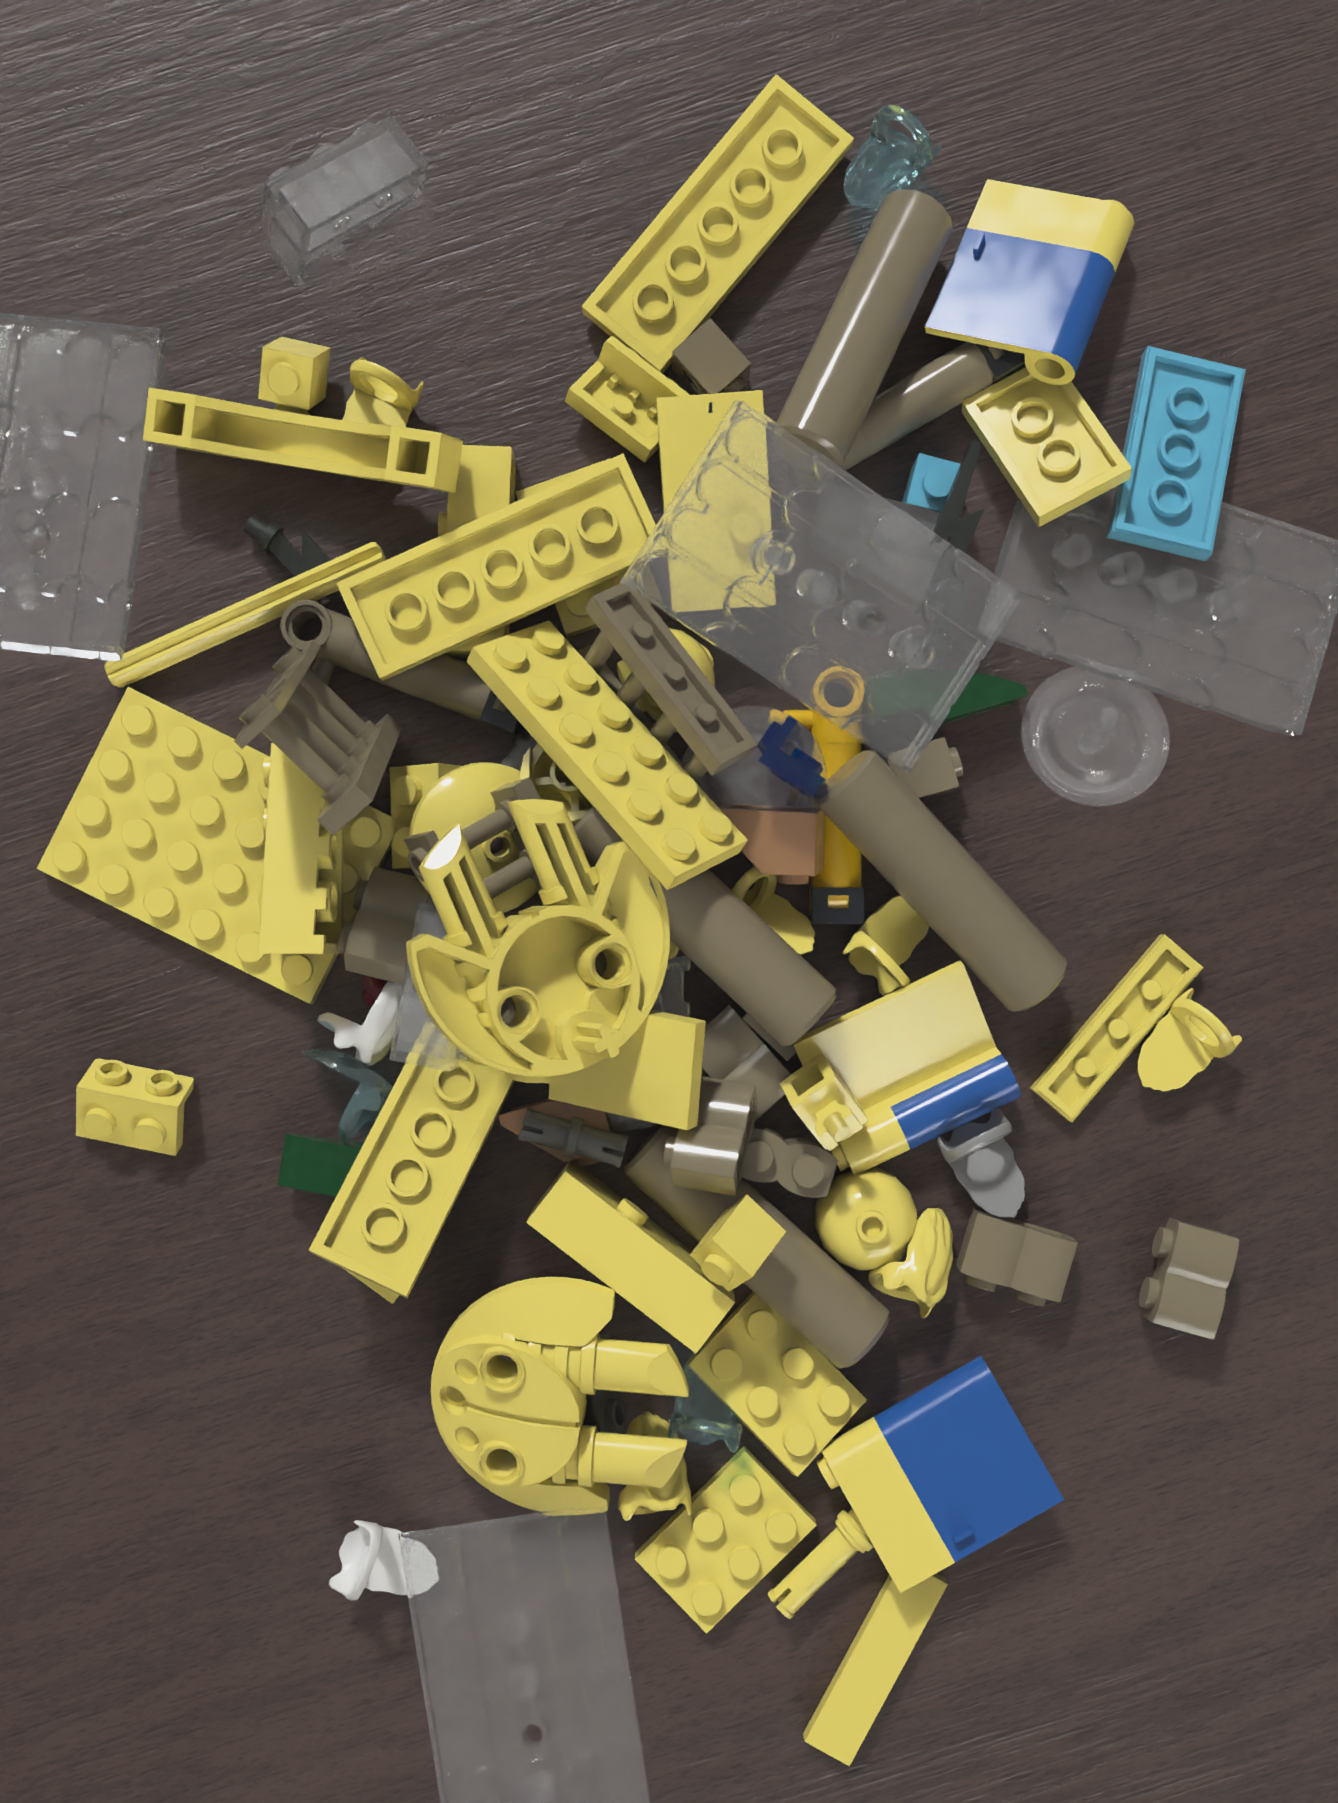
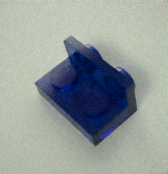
M788 716L783 725L773 721L757 745V748L762 753L758 761L764 769L816 802L817 796L826 785V779L820 776L823 771V765L798 748H795L791 755L786 753L801 731L797 720Z

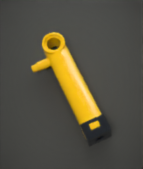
M828 667L818 675L810 688V710H784L783 712H772L769 715V726L771 728L810 730L811 807L819 808L817 806V794L826 781L847 761L861 753V702L863 700L864 688L858 674L848 667ZM829 683L843 685L849 694L848 704L842 707L829 705L823 698V687ZM825 815L824 867L815 877L811 876L809 920L811 924H865L862 853Z

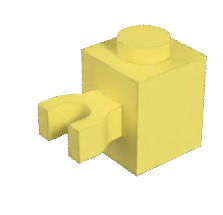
M280 337L263 346L258 399L277 403L274 410L309 415L307 410L326 398L331 347L286 337Z
M822 1053L780 1082L793 1110L825 1150L831 1151L837 1147L838 1141L848 1139L863 1128L862 1125L868 1121L853 1093Z
M745 1195L721 1214L691 1252L690 1256L701 1265L703 1273L709 1280L723 1286L730 1292L754 1276L787 1231L752 1198Z

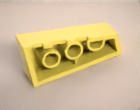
M271 743L270 756H265L263 762V780L265 787H268L267 808H265L263 813L265 849L258 954H340L338 952V941L343 927L344 827L333 836L317 821L326 802L321 797L324 791L274 743Z

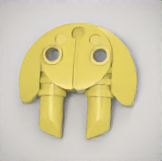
M541 799L515 800L507 802V805L542 886V889L538 892L543 905L549 906H532L519 911V915H510L505 918L502 911L496 912L462 829L457 824L434 845L419 866V870L447 934L443 937V940L429 934H419L407 941V960L416 993L427 1015L446 1039L461 1052L490 1068L514 1075L529 1077L565 1075L587 1068L606 1057H616L620 1053L618 1048L638 1030L648 1016L658 997L667 970L670 951L669 914L659 880L623 839L607 845L595 867H590L563 802ZM649 877H650L651 881L653 882V885H654V888H655L657 897H656V895H655V893H654V891H653V889H652V887H651V885H650ZM602 951L606 956L607 967L604 974L599 976L596 972L595 961L598 954ZM511 997L515 1002L516 1012L513 1020L506 1025L501 1017V1007L504 1001Z
M539 1277L499 1287L472 1303L456 1319L443 1339L436 1356L431 1377V1402L440 1435L456 1461L471 1477L494 1494L509 1502L539 1512L558 1515H584L608 1511L610 1487L606 1483L663 1488L681 1461L686 1449L687 1439L598 1432L597 1426L583 1425L587 1405L586 1396L587 1394L595 1395L596 1390L688 1397L689 1387L685 1374L670 1344L600 1338L599 1332L612 1319L615 1308V1290L606 1286L568 1277ZM499 1355L508 1356V1357H510V1358L513 1359V1360L503 1359V1358H502L501 1356H499Z

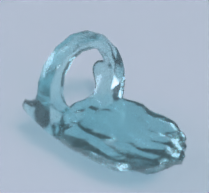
M887 104L879 109L871 124L870 137L859 147L857 155L846 169L843 184L844 195L851 207H859L860 209L879 208L884 197L889 193L910 187L916 176L933 162L942 148L940 144L933 149L929 134L920 120L909 110L898 105ZM890 120L902 123L911 132L915 141L911 140L905 133L893 130L890 127Z
M312 1048L300 1053L328 1071L358 1086L342 1115L338 1127L340 1141L348 1143L365 1123L376 1121L393 1086L367 1066V1064L345 1052Z
M684 1363L683 1372L688 1383L689 1396H675V1407L669 1417L668 1438H673L677 1432H681L688 1442L709 1445L714 1441L723 1440L730 1452H736L743 1433L742 1424L736 1421L735 1414Z

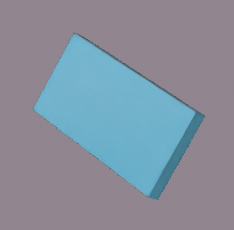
M1151 346L1146 347L1141 357L1123 449V456L1132 467L1131 478L1116 486L1106 538L1201 561L1208 560L1213 552L1246 369Z

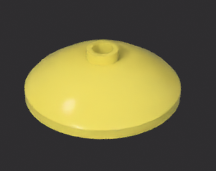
M480 762L464 765L448 772L438 779L421 798L412 817L409 837L434 830L440 840L455 825L459 824L461 829H464L495 812L496 803L490 792L507 783L520 780V771L498 763ZM506 830L471 849L482 879L519 859L520 853L511 833ZM496 837H501L503 840L502 849L498 853L492 854L490 851L491 842ZM529 877L491 900L496 912L502 911L505 913L525 903L539 889L534 879ZM418 878L421 885L429 893L425 881Z

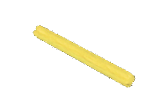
M370 542L108 660L104 665L106 674L113 686L123 688L281 617L287 607L296 601L305 599L316 601L339 591L337 582L385 561L384 552L376 542Z

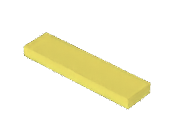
M1165 934L1159 935L1033 1083L1030 1089L1067 1121L1072 1123L1204 967Z
M936 1573L901 1594L891 1576L887 1577L803 1733L804 1742L850 1767L948 1585L943 1576Z

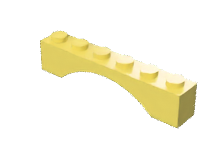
M149 388L143 441L173 448L456 493L463 440L439 432L304 415L156 388Z

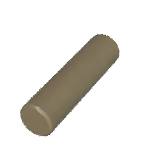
M903 189L893 191L884 197L772 430L770 439L776 453L785 462L800 471L813 475L834 474L841 470L953 229L951 217L943 205L932 196L917 190Z
M867 750L855 755L840 767L821 787L817 794V806L1007 1010L1013 1012L1028 1010L1049 996L1059 985L1067 970L1066 958L876 751Z
M594 806L574 827L588 863L592 867H595L607 845L622 840ZM709 869L669 890L661 884L669 914L670 941L782 1046H791L799 1040L834 1002L837 997V989ZM649 877L650 885L657 897L653 882Z
M659 1124L625 1163L624 1175L698 1242L702 1240L727 1208L745 1195L752 1198L787 1232L754 1276L745 1281L744 1284L837 1368H847L857 1363L875 1345L886 1329L890 1319L888 1308L743 1177L741 1178L736 1196L673 1185L671 1170L664 1167L663 1159L669 1135L677 1136L679 1128Z

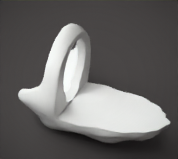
M411 974L406 985L391 981L387 982L378 999L369 1010L362 1026L329 1012L319 1015L318 1022L335 1032L334 1044L337 1048L356 1047V1064L366 1063L367 1066H372L382 1060L390 1050L395 1037L406 1022L412 1004L414 985Z
M355 1520L354 1523L359 1528L346 1534L339 1549L342 1569L340 1573L330 1579L329 1586L342 1593L346 1599L351 1601L358 1600L364 1588L397 1595L415 1594L429 1589L440 1579L439 1566L435 1554L423 1541L404 1534L398 1529L383 1527L374 1522Z

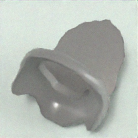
M999 1108L991 1111V1117L987 1123L968 1122L954 1129L948 1142L941 1136H938L937 1143L945 1161L952 1167L957 1180L978 1206L997 1217L1014 1218L1025 1198V1180L1016 1164L1013 1150L1004 1139L1005 1136L1012 1132V1125Z

